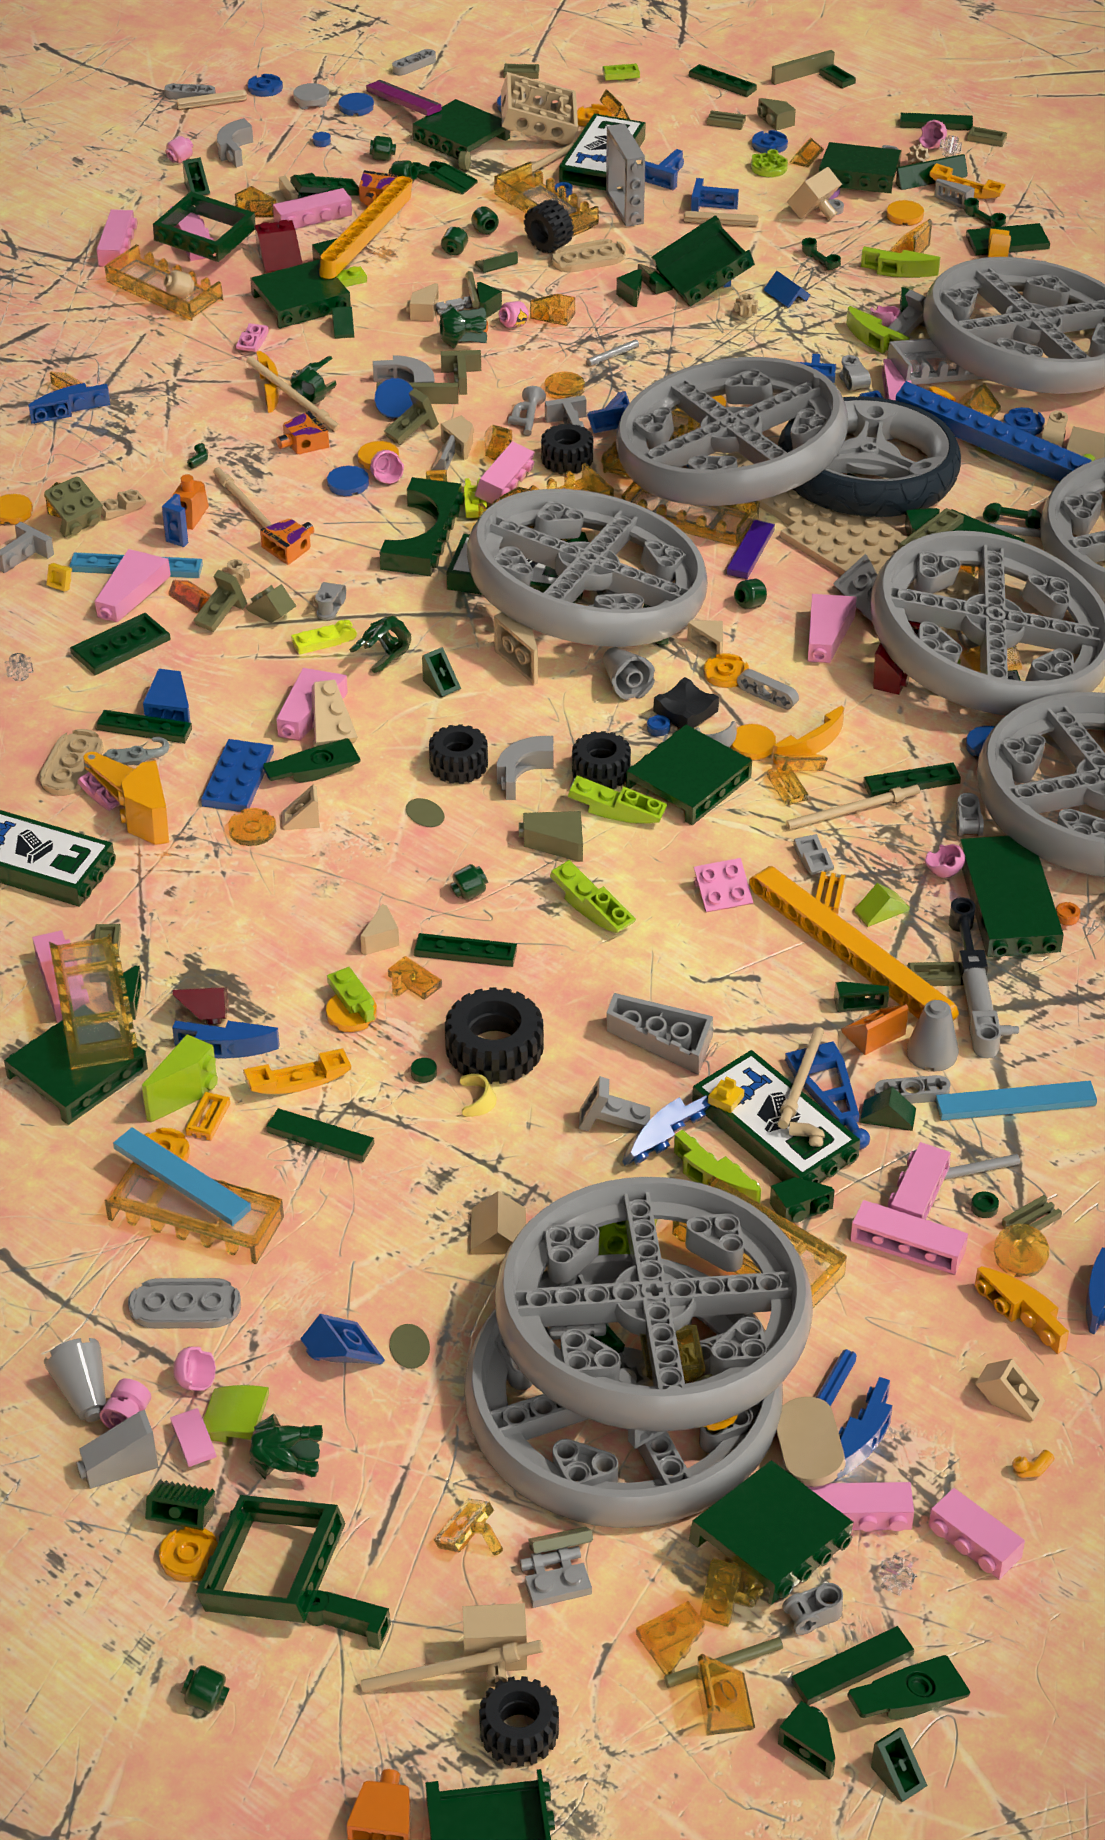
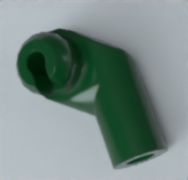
M204 443L194 446L195 456L187 460V464L191 469L207 461L208 449L205 448Z

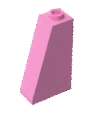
M128 549L95 600L97 617L119 622L170 577L169 559Z
M812 594L808 649L809 662L830 663L855 618L856 596Z
M303 668L277 717L278 737L301 740L313 728L312 685L314 682L335 680L341 696L344 698L348 693L347 675Z

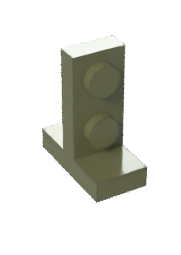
M481 350L441 351V373L454 372V383H458L459 395H467V372L481 371Z
M415 388L409 393L413 405L384 430L385 435L399 445L423 423L431 429H435L439 425L428 396Z
M218 570L213 576L218 588L194 618L197 626L211 632L216 630L233 606L243 610L247 605L237 578L221 570Z

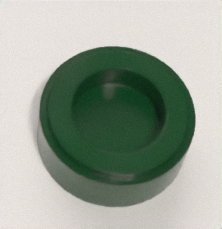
M430 1058L416 1059L411 1064L412 1078L421 1083L434 1080L437 1076L435 1061Z
M982 1191L973 1196L971 1210L976 1216L991 1218L997 1214L999 1200L996 1195Z

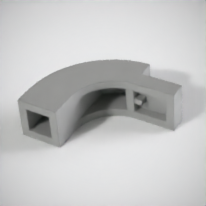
M245 118L226 124L217 134L220 160H228L236 168L243 166L240 146L253 143L252 125Z
M393 355V360L373 361L374 382H384L387 379L400 378L412 383H435L432 369L418 359Z
M553 736L525 738L511 744L501 753L497 761V784H501V790H506V800H516V781L524 772L533 769H553Z

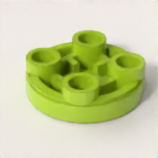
M770 149L767 153L752 155L751 170L757 175L777 177L783 175L788 169V160L779 155L775 149Z

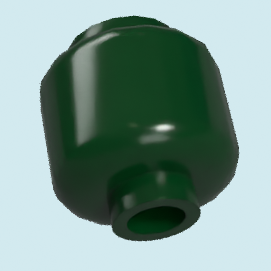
M375 136L374 140L370 141V155H372L373 159L389 161L391 155H395L396 144H393L391 137Z
M409 160L395 161L389 169V174L398 175V177H409L412 179V183L418 174L416 166Z
M486 206L477 208L471 217L472 225L482 234L493 233L499 224L497 214Z
M459 227L448 228L441 239L442 249L449 255L461 254L468 243L467 233Z
M759 579L744 580L737 584L734 598L744 609L759 607L767 599V589L765 584Z
M469 864L453 873L454 883L450 884L457 897L462 896L465 900L469 901L486 891V884L489 882L480 866L475 867L473 864Z
M200 1665L195 1670L190 1669L181 1693L185 1694L184 1700L186 1704L205 1712H212L217 1704L224 1705L230 1688L224 1686L226 1683L225 1674Z

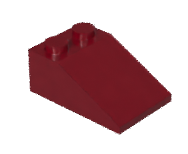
M281 220L273 223L263 222L255 225L256 246L265 274L303 264L292 220Z

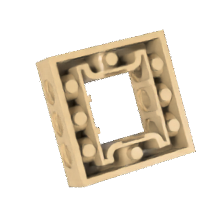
M507 72L501 89L502 127L509 131L522 132L527 136L533 135L543 140H552L561 145L573 143L578 129L576 91Z

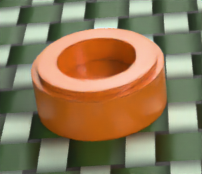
M1063 902L1057 905L1056 911L1060 924L1074 925L1079 921L1081 911L1076 904Z

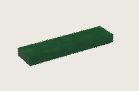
M698 64L689 71V77L745 97H748L757 90V84L701 64Z
M902 112L900 115L901 128H922L928 121L932 120L942 122L948 130H971L973 126V115Z
M293 175L291 178L292 183L299 192L324 193L343 188L348 195L359 196V187L353 179Z
M103 710L96 723L97 730L151 739L153 737H162L167 741L184 744L192 731V723L111 710Z
M954 762L865 776L863 779V784L869 797L888 793L890 789L897 787L903 789L918 785L920 790L961 783V776Z
M419 933L414 956L513 967L517 953V943Z
M280 1108L276 1110L266 1126L267 1133L360 1162L365 1161L375 1144L374 1137Z
M896 1626L793 1675L791 1683L807 1705H811L913 1656L914 1648L901 1629Z

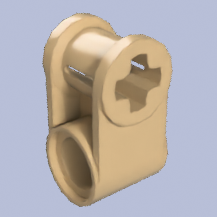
M1058 410L1050 413L1047 425L1044 427L1042 439L1060 447L1063 446L1066 433L1065 427L1068 421L1067 413Z

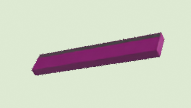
M383 80L366 85L367 92L426 116L442 110L440 103Z

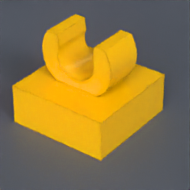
M56 563L49 564L46 585L64 592L69 590L72 568Z
M726 1076L725 1081L721 1079L709 1094L708 1104L732 1113L743 1099L744 1089L736 1086V1080Z

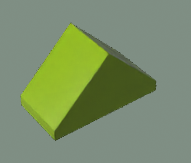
M876 883L857 905L854 912L867 927L905 913L909 911L910 907L895 891Z

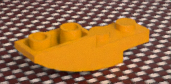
M983 1266L977 1268L975 1287L981 1296H985L994 1305L998 1313L1004 1315L1010 1322L1021 1318L1024 1325L1031 1328L1040 1337L1041 1341L1056 1354L1066 1349L1069 1331L1057 1320L1059 1308L1033 1287L1008 1274Z

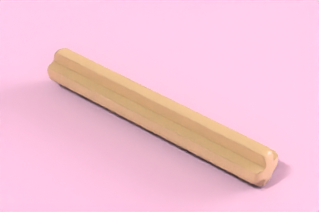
M245 90L180 98L177 99V107L181 110L247 100V94Z
M685 211L684 222L704 223L715 215L720 219L722 225L758 226L759 222L758 215Z

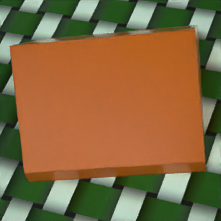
M905 1004L881 1008L841 1028V1031L864 1055H867L906 1035L908 1006Z

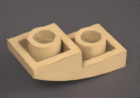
M129 489L118 492L117 499L100 501L103 505L101 515L105 520L120 517L141 508L146 504V500L138 490Z

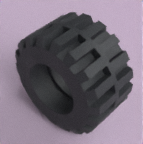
M552 199L545 200L529 209L524 216V229L527 237L539 251L552 253L572 240L574 235L572 218L558 201H553Z
M558 424V426H552L550 429L545 430L541 439L542 464L545 465L546 469H551L552 472H557L558 474L570 475L587 470V467H590L593 462L592 433L587 431L585 427L572 424Z
M458 724V726L448 725L447 728L442 727L439 729V732H434L433 737H430L429 764L433 775L440 777V780L444 782L449 781L452 784H464V782H472L474 779H479L481 774H485L486 768H488V742L484 733H481L477 728L473 729V726H463V724Z
M594 731L591 734L582 735V738H578L572 746L573 778L575 779L578 775L610 789L622 786L624 781H626V771L631 766V747L628 741L623 740L624 737L620 735L616 736V733H606V731Z
M513 1676L508 1677V1682L503 1683L502 1680L496 1682L495 1689L490 1687L486 1691V1698L482 1697L479 1709L481 1742H484V1748L487 1753L492 1751V1758L497 1761L501 1758L504 1759L505 1765L511 1766L512 1762H516L517 1767H524V1762H530L531 1765L538 1763V1757L545 1759L549 1755L548 1749H554L556 1739L559 1736V1706H557L555 1695H551V1689L547 1685L541 1687V1681L537 1679L530 1682L526 1676H521V1680H515ZM514 1715H525L534 1720L532 1724L519 1728L509 1726L504 1721Z

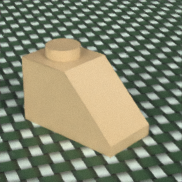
M438 283L412 293L411 300H407V312H410V320L434 322L436 303L439 302Z
M462 415L441 423V441L445 443L451 435H454L455 453L463 460L468 459L473 444L474 427L472 423Z
M1013 1359L987 1364L975 1383L992 1405L1028 1421H1034L1045 1402V1399Z

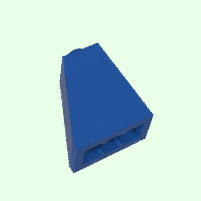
M158 669L143 702L145 716L191 723L189 704L181 671Z

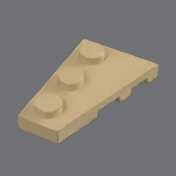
M336 681L314 682L312 685L313 730L315 735L313 747L348 738L351 743L356 742L358 736Z

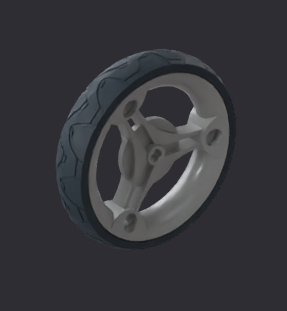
M843 397L848 412L847 434H852L856 438L844 441L839 453L828 467L811 480L793 489L800 496L818 506L844 514L864 517L906 515V510L929 508L947 495L954 486L960 472V448L951 429L938 417L919 407L879 397ZM795 418L789 420L785 425L778 441V446L787 453L793 450L791 427ZM899 439L922 451L928 458L914 462L902 456L899 449L886 440ZM841 473H860L889 479L860 478Z

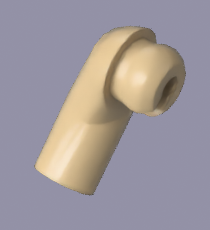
M790 1122L789 1135L809 1137L810 1146L820 1147L823 1145V1138H825L823 1130L809 1123Z

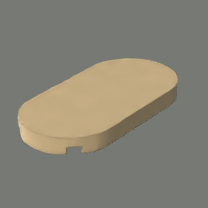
M600 239L558 248L555 250V254H552V265L557 270L563 272H579L615 265L625 259L626 248L621 242L613 243L610 239Z
M76 729L72 731V734L67 735L65 733L57 740L40 772L41 786L46 792L52 795L66 796L82 789L78 784V779L89 772L84 768L83 756L87 752H97L101 755L103 753V741L96 732L88 729Z
M799 1397L782 1405L777 1434L787 1472L805 1486L817 1487L831 1483L838 1477L837 1474L844 1470L846 1464L832 1408L827 1402L816 1397Z

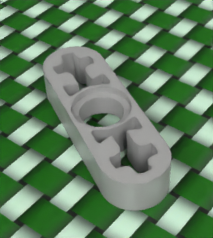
M424 49L392 63L393 74L398 76L406 75L435 63L436 52L432 49Z
M172 83L164 87L165 97L175 100L216 94L215 87L211 85Z
M746 669L737 678V683L743 691L783 709H791L799 701V695L794 688L752 669ZM764 685L768 686L771 689L772 693H769L765 689Z
M941 1075L884 1079L876 1083L874 1095L890 1087H894L897 1091L900 1090V1094L911 1104L936 1102V1095L950 1093V1081ZM909 1087H914L918 1089L919 1092L909 1093L905 1089Z

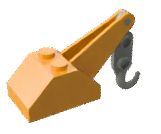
M153 737L152 741L161 743L162 747L144 749L141 746H133L124 749H109L103 755L97 752H87L83 756L84 768L119 802V805L124 807V809H119L121 823H126L128 833L154 845L169 843L167 809L156 760L145 762L151 758L165 755L170 748L169 742L162 737ZM128 765H136L137 767L134 769Z

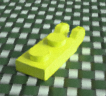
M465 478L466 518H479L487 510L486 501L475 496L480 478H478L477 485H471L470 478Z
M344 619L338 621L335 625L323 626L293 634L291 638L298 654L301 655L352 641L356 638L357 632L352 628L351 621Z

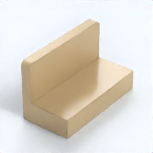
M285 175L279 177V190L266 193V198L273 206L276 203L298 199V192Z

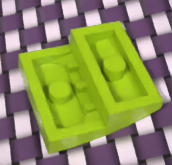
M232 1385L215 1388L203 1419L211 1441L227 1443L228 1437L251 1440L255 1431L254 1427L261 1421L269 1397V1387Z

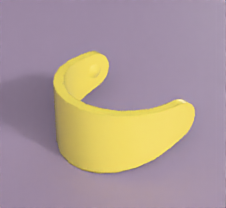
M468 1074L460 1078V1084L463 1086H480L485 1088L484 1094L478 1101L462 1109L464 1116H480L488 1113L495 1107L497 1101L496 1094L483 1075Z

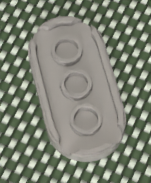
M155 1278L143 1282L141 1287L137 1290L135 1288L131 1292L128 1306L132 1319L137 1324L146 1328H218L229 1324L238 1316L241 1310V1297L237 1288L235 1289L231 1286L229 1281L220 1278Z

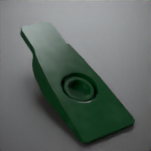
M432 161L429 166H426L419 162H413L417 168V177L419 179L461 195L478 183L477 179L447 163Z
M345 738L300 751L283 759L264 763L263 769L270 781L293 776L295 781L304 783L319 780L358 764L361 759L351 741Z
M942 1655L874 1680L871 1684L850 1689L847 1696L861 1718L888 1712L887 1716L890 1719L898 1720L915 1717L967 1698L971 1692L949 1657Z

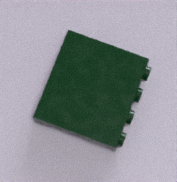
M457 99L442 106L441 111L425 116L413 123L414 141L455 159H458L461 151L471 152L494 137L504 141L510 139V131L502 127V118Z
M829 142L820 164L819 172L829 167L842 183L839 188L891 194L897 167H900L902 150Z
M716 215L651 257L656 270L690 307L755 265L750 250L745 251L723 229L720 219Z
M320 259L250 278L252 296L254 298L262 297L277 316L279 329L332 315V308L351 307L350 292L337 276L332 279H326L319 275Z
M686 724L678 731H675L667 740L661 742L649 754L644 755L640 761L628 768L626 771V788L631 789L636 784H639L684 809L685 822L693 826L751 779L752 760Z
M82 1006L75 1012H72L68 1017L50 1027L49 1030L31 1040L27 1045L4 1060L7 1078L10 1080L18 1076L60 1109L61 1120L67 1125H70L148 1069L146 1051L86 1006Z
M771 1460L692 1520L689 1542L697 1548L706 1541L711 1543L770 1589L768 1603L772 1605L778 1599L786 1598L793 1590V1587L799 1582L807 1581L813 1571L820 1565L822 1567L825 1566L837 1551H843L849 1546L852 1541L851 1532L854 1522Z
M537 1769V1780L446 1791H439L438 1781L425 1782L431 1840H551L550 1831L555 1830L553 1810L547 1811L546 1802L551 1801L549 1781L543 1782L542 1770Z

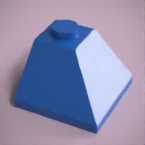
M319 1314L300 1338L307 1348V1354L317 1361L325 1360L364 1364H382L385 1361L364 1330L355 1321Z

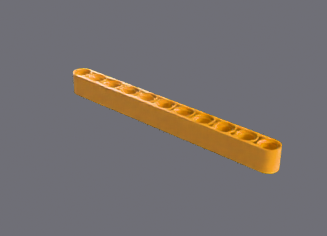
M406 176L397 177L321 254L319 275L326 279L335 278L410 200L412 190L411 178Z
M768 866L749 879L750 887L757 896L872 984L889 986V997L900 1005L907 1004L908 1011L918 1019L925 1005L932 1000L946 1002L951 1008L953 1020L958 1018V1009L950 999L775 867Z

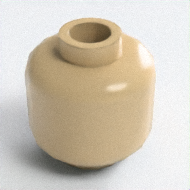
M173 270L164 278L163 284L166 286V292L169 295L186 298L192 294L194 281L190 274Z

